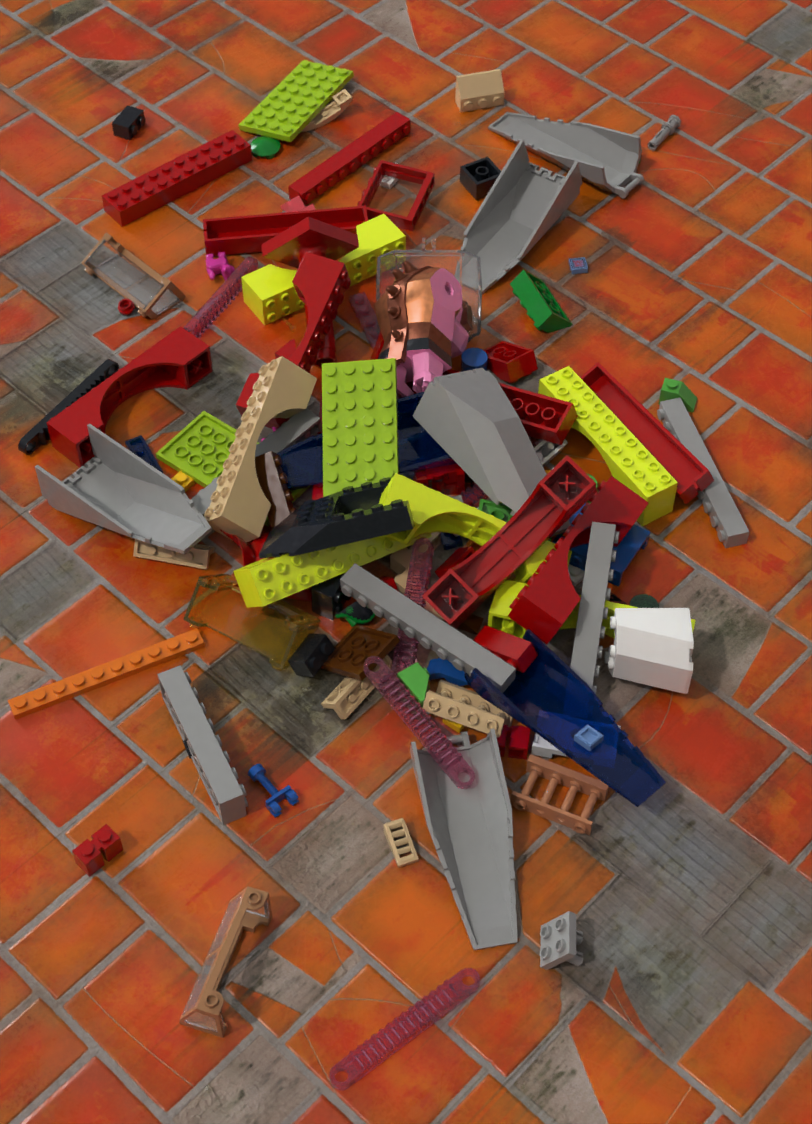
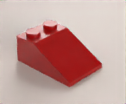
M503 340L484 349L488 356L487 367L499 379L508 383H515L519 378L529 376L538 369L535 353L532 349Z

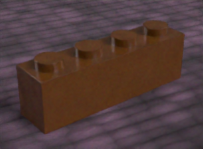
M270 451L255 457V468L261 489L271 503L268 519L273 529L293 513L296 508L293 507V495L288 490L286 484L288 483V478L282 471V459L280 455Z

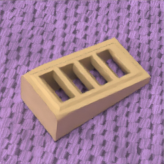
M404 818L385 823L383 825L384 834L398 868L418 862L419 859ZM404 836V838L394 841L395 838ZM406 844H407L406 847L397 849V847H400V846H403V845H406ZM407 852H410V853H411L410 855H407V856H404V857H401V858H400V856H399V855L404 854V853H407Z

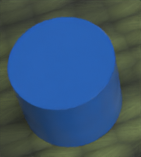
M480 348L466 349L461 355V372L483 368L487 371V353Z

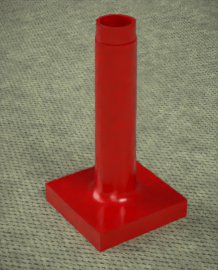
M307 217L261 244L263 257L298 269L306 252L337 260L357 249L359 241L357 234ZM304 304L306 324L308 325V308ZM333 320L330 332L324 338V345L317 353V361L314 365L316 367H322V363H336L337 361Z

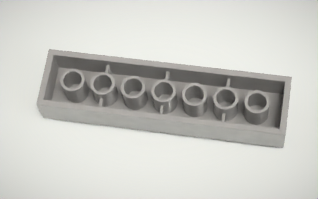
M177 666L157 674L162 698L182 740H187L186 742L192 755L191 759L222 824L225 825L247 816L246 807L248 802L245 797L247 796L243 784L238 783L237 779L239 778L235 768H231L229 765L230 758L227 751H222L221 739L218 734H214V726L211 719H207L205 716L207 713L204 704L199 703L197 700L199 696L196 688H191V679L188 672H183L181 666Z

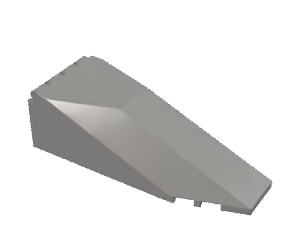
M522 139L520 140L464 232L465 238L460 249V260L457 262L454 275L461 285L484 294L524 258L578 196L583 182L577 161L574 162L566 177L555 173L553 176V171L543 167L540 168V166L529 162L525 142Z
M478 368L434 377V380L429 382L413 417L496 505L502 502L512 509L510 515L514 516L530 497L537 484L547 474L518 414L497 379L489 371ZM569 520L552 536L564 533L571 525Z
M88 424L87 428L94 457L85 463L86 467L81 466L71 474L72 478L69 476L61 482L39 465L35 466L42 496L48 500L50 506L58 511L128 537L186 554L212 531L207 520L201 512L197 511L194 502L188 498L181 485L91 424Z

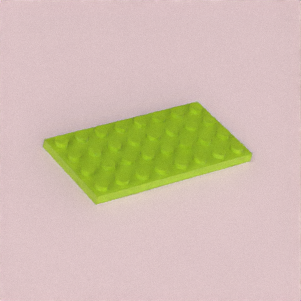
M303 60L239 124V130L292 142L333 99V96L339 93L354 77L353 71Z
M395 358L322 363L323 497L340 492L348 486L356 488L361 487V484L366 482L374 484L383 478L390 477L392 479L395 473L399 474L397 369Z
M203 411L156 453V458L176 471H182L193 478L194 482L205 488L213 479L222 474L223 464L230 454L229 448L236 438V429ZM287 459L283 461L289 465H292L298 469L305 471L304 469L298 467L297 465L293 464ZM307 472L309 474V486L307 488L291 491L293 495L292 503L313 484L314 475ZM268 515L264 523L266 526L270 525Z

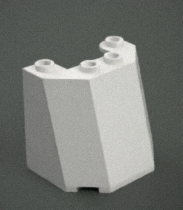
M615 608L614 616L610 617V627L614 629L615 633L614 645H610L608 651H605L604 656L605 663H608V669L612 677L688 694L693 673L691 656L694 649L689 608Z

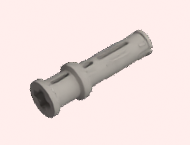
M671 115L668 121L663 123L661 130L647 144L648 148L652 151L656 150L666 137L672 135L675 129L681 125L680 118L676 115Z

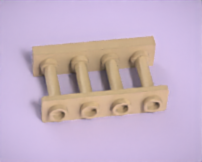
M440 680L436 693L432 691L426 693L422 710L489 734L490 729H495L496 737H500L503 726L508 725L510 727L512 725L517 706Z

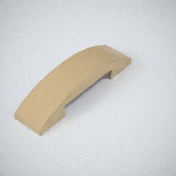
M346 89L334 95V101L325 106L301 132L310 131L331 122L348 107L353 100L352 96Z

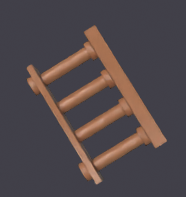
M530 754L526 772H529L530 775L521 794L515 791L512 792L511 805L518 810L528 811L574 829L577 833L590 835L593 821L588 819L598 799L605 801L609 784ZM537 777L549 780L541 801L529 797ZM557 784L569 788L560 809L549 805ZM577 792L589 795L581 816L568 812Z

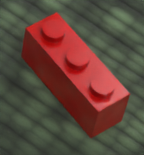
M487 625L473 639V641L522 673L527 670L538 656L532 642Z

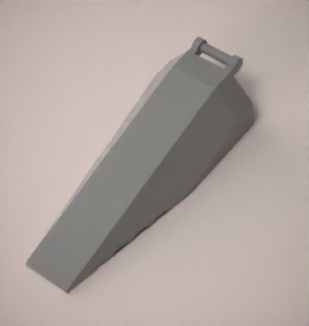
M506 112L488 126L490 131L517 145L521 139L524 140L526 150L568 172L574 162L577 161L583 180L604 191L618 194L621 198L627 197L633 188L644 182V177L636 173L642 155L639 136L589 123L572 121L570 124L564 123L561 119H558L556 122L550 121V118L547 117L542 120L537 119L533 115Z
M490 729L486 738L470 745L467 731L461 732L459 735L435 739L433 737L426 738L428 751L417 749L416 742H411L410 753L426 824L473 950L517 943L512 808L495 729ZM455 743L463 744L462 747L443 749L437 751L435 749V747Z

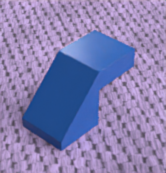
M432 659L427 667L430 674L429 680L445 678L448 682L458 686L469 685L471 679L469 674L463 670H457L446 659Z

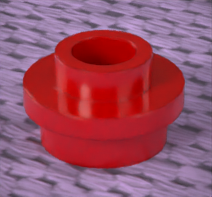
M122 299L118 303V310L123 315L130 314L135 309V305L130 299Z

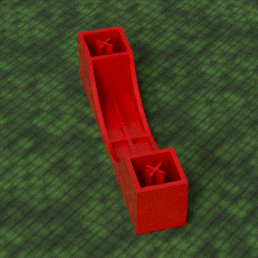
M306 252L292 282L299 299L308 308V325L300 345L287 359L310 373L312 365H315L317 361V353L324 345V338L330 332L331 322L337 316V309L344 301V293L346 289H349L351 280L345 263ZM259 373L249 374L238 398L236 407L241 416L248 407L247 401L253 394V385L258 380ZM289 418L270 419L264 427L271 429L272 427L279 428Z
M178 327L46 422L52 447L78 467L85 466V463L94 457L87 428L88 424L105 433L107 422L112 413L130 397L143 391L163 387L188 390L213 371L210 346L183 327Z
M567 455L537 484L522 507L489 541L467 559L450 568L422 597L450 626L456 629L597 492L596 483Z
M612 476L607 482L602 481L597 488L600 492H596L588 500L591 504L587 502L580 511L582 515L578 514L571 524L574 527L570 525L563 534L565 538L561 537L554 546L555 549L548 553L545 558L546 561H543L535 571L538 574L534 573L526 583L527 585L517 595L518 598H515L509 606L512 610L508 617L546 645L581 600L572 585L568 572L569 550L589 543L592 522L615 524L616 531L619 532V544L649 504V502Z

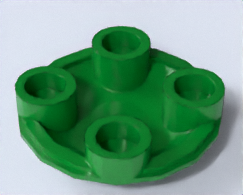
M267 136L258 137L250 143L252 156L266 157L267 159H273L281 147L277 139Z

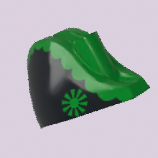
M356 601L334 617L336 619L345 618L353 627L356 624H367L374 618L375 614L371 609L361 606Z

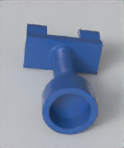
M260 763L256 764L248 771V776L253 781H259L272 796L265 801V804L270 813L277 817L282 813L280 811L282 809L278 804L280 801L286 798L293 806L298 802L299 797L289 785L278 791L265 776V768Z

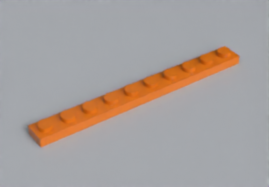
M196 628L9 699L8 703L15 720L204 648L205 643Z

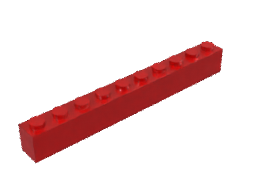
M395 112L289 185V199L300 196L304 205L310 203L392 144L411 132V119L399 112Z

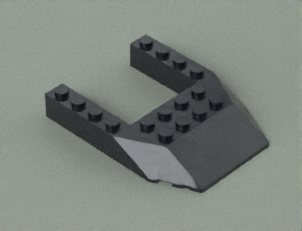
M401 474L416 482L415 474ZM390 477L383 478L374 484L372 482L363 483L361 487L354 488L353 486L343 488L342 491L326 497L308 500L269 532L259 553V558L280 557L286 553H289V556H296L413 529L414 520L408 500L403 501L399 499L392 501L390 505L383 506V504H379L381 494L391 480Z

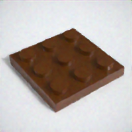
M355 625L334 647L335 650L321 669L363 681L380 664L383 658L394 649L400 640L395 634Z

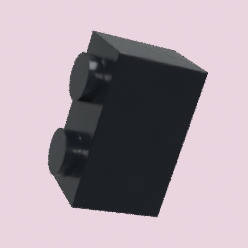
M127 105L112 122L114 136L131 140L145 124L144 111Z
M309 633L290 657L288 663L296 675L314 677L335 648L327 635Z

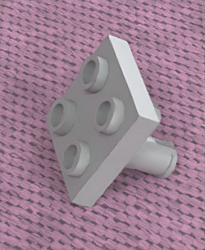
M568 911L541 925L540 968L548 970L565 961L575 966L582 964L583 953L576 951V945L582 943L583 932L576 930V913Z

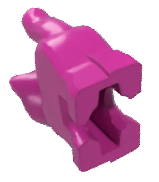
M219 252L218 259H213V253L207 254L206 270L210 280H214L215 275L222 273L224 280L227 282L228 278L235 273V268L228 264L225 252Z

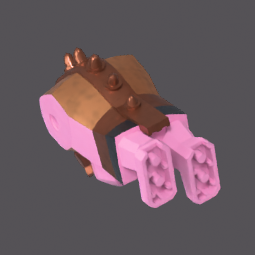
M406 260L403 262L405 272L393 269L395 277L393 285L387 286L386 292L375 303L377 321L384 339V345L378 359H396L397 411L400 412L416 408L417 396L412 390L422 397L429 382L433 381L434 377L443 376V372L452 368L451 358L461 355L467 347L469 338L467 332L472 330L473 320L471 306L462 300V287L452 273L445 268H433L431 266L417 269V267L414 268ZM413 381L412 390L407 386V382Z

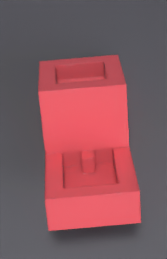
M300 196L280 206L285 212L315 210L313 204L305 207Z

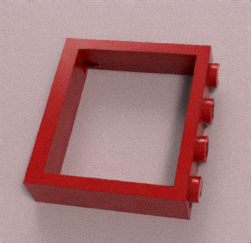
M380 160L378 166L374 168L373 176L368 180L367 188L363 190L362 199L358 201V206H366L368 220L385 214L398 228L413 231L435 185V175L432 172ZM384 175L422 184L407 217L369 207Z

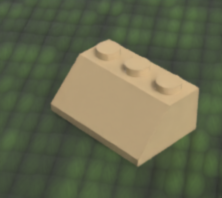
M500 69L456 76L455 102L460 112L504 105L505 92Z

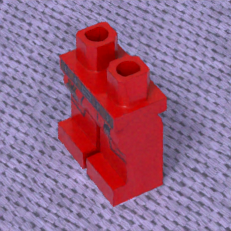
M455 461L435 464L431 467L430 464L424 465L425 471L415 472L416 482L439 491L444 495L457 494L465 497V473Z

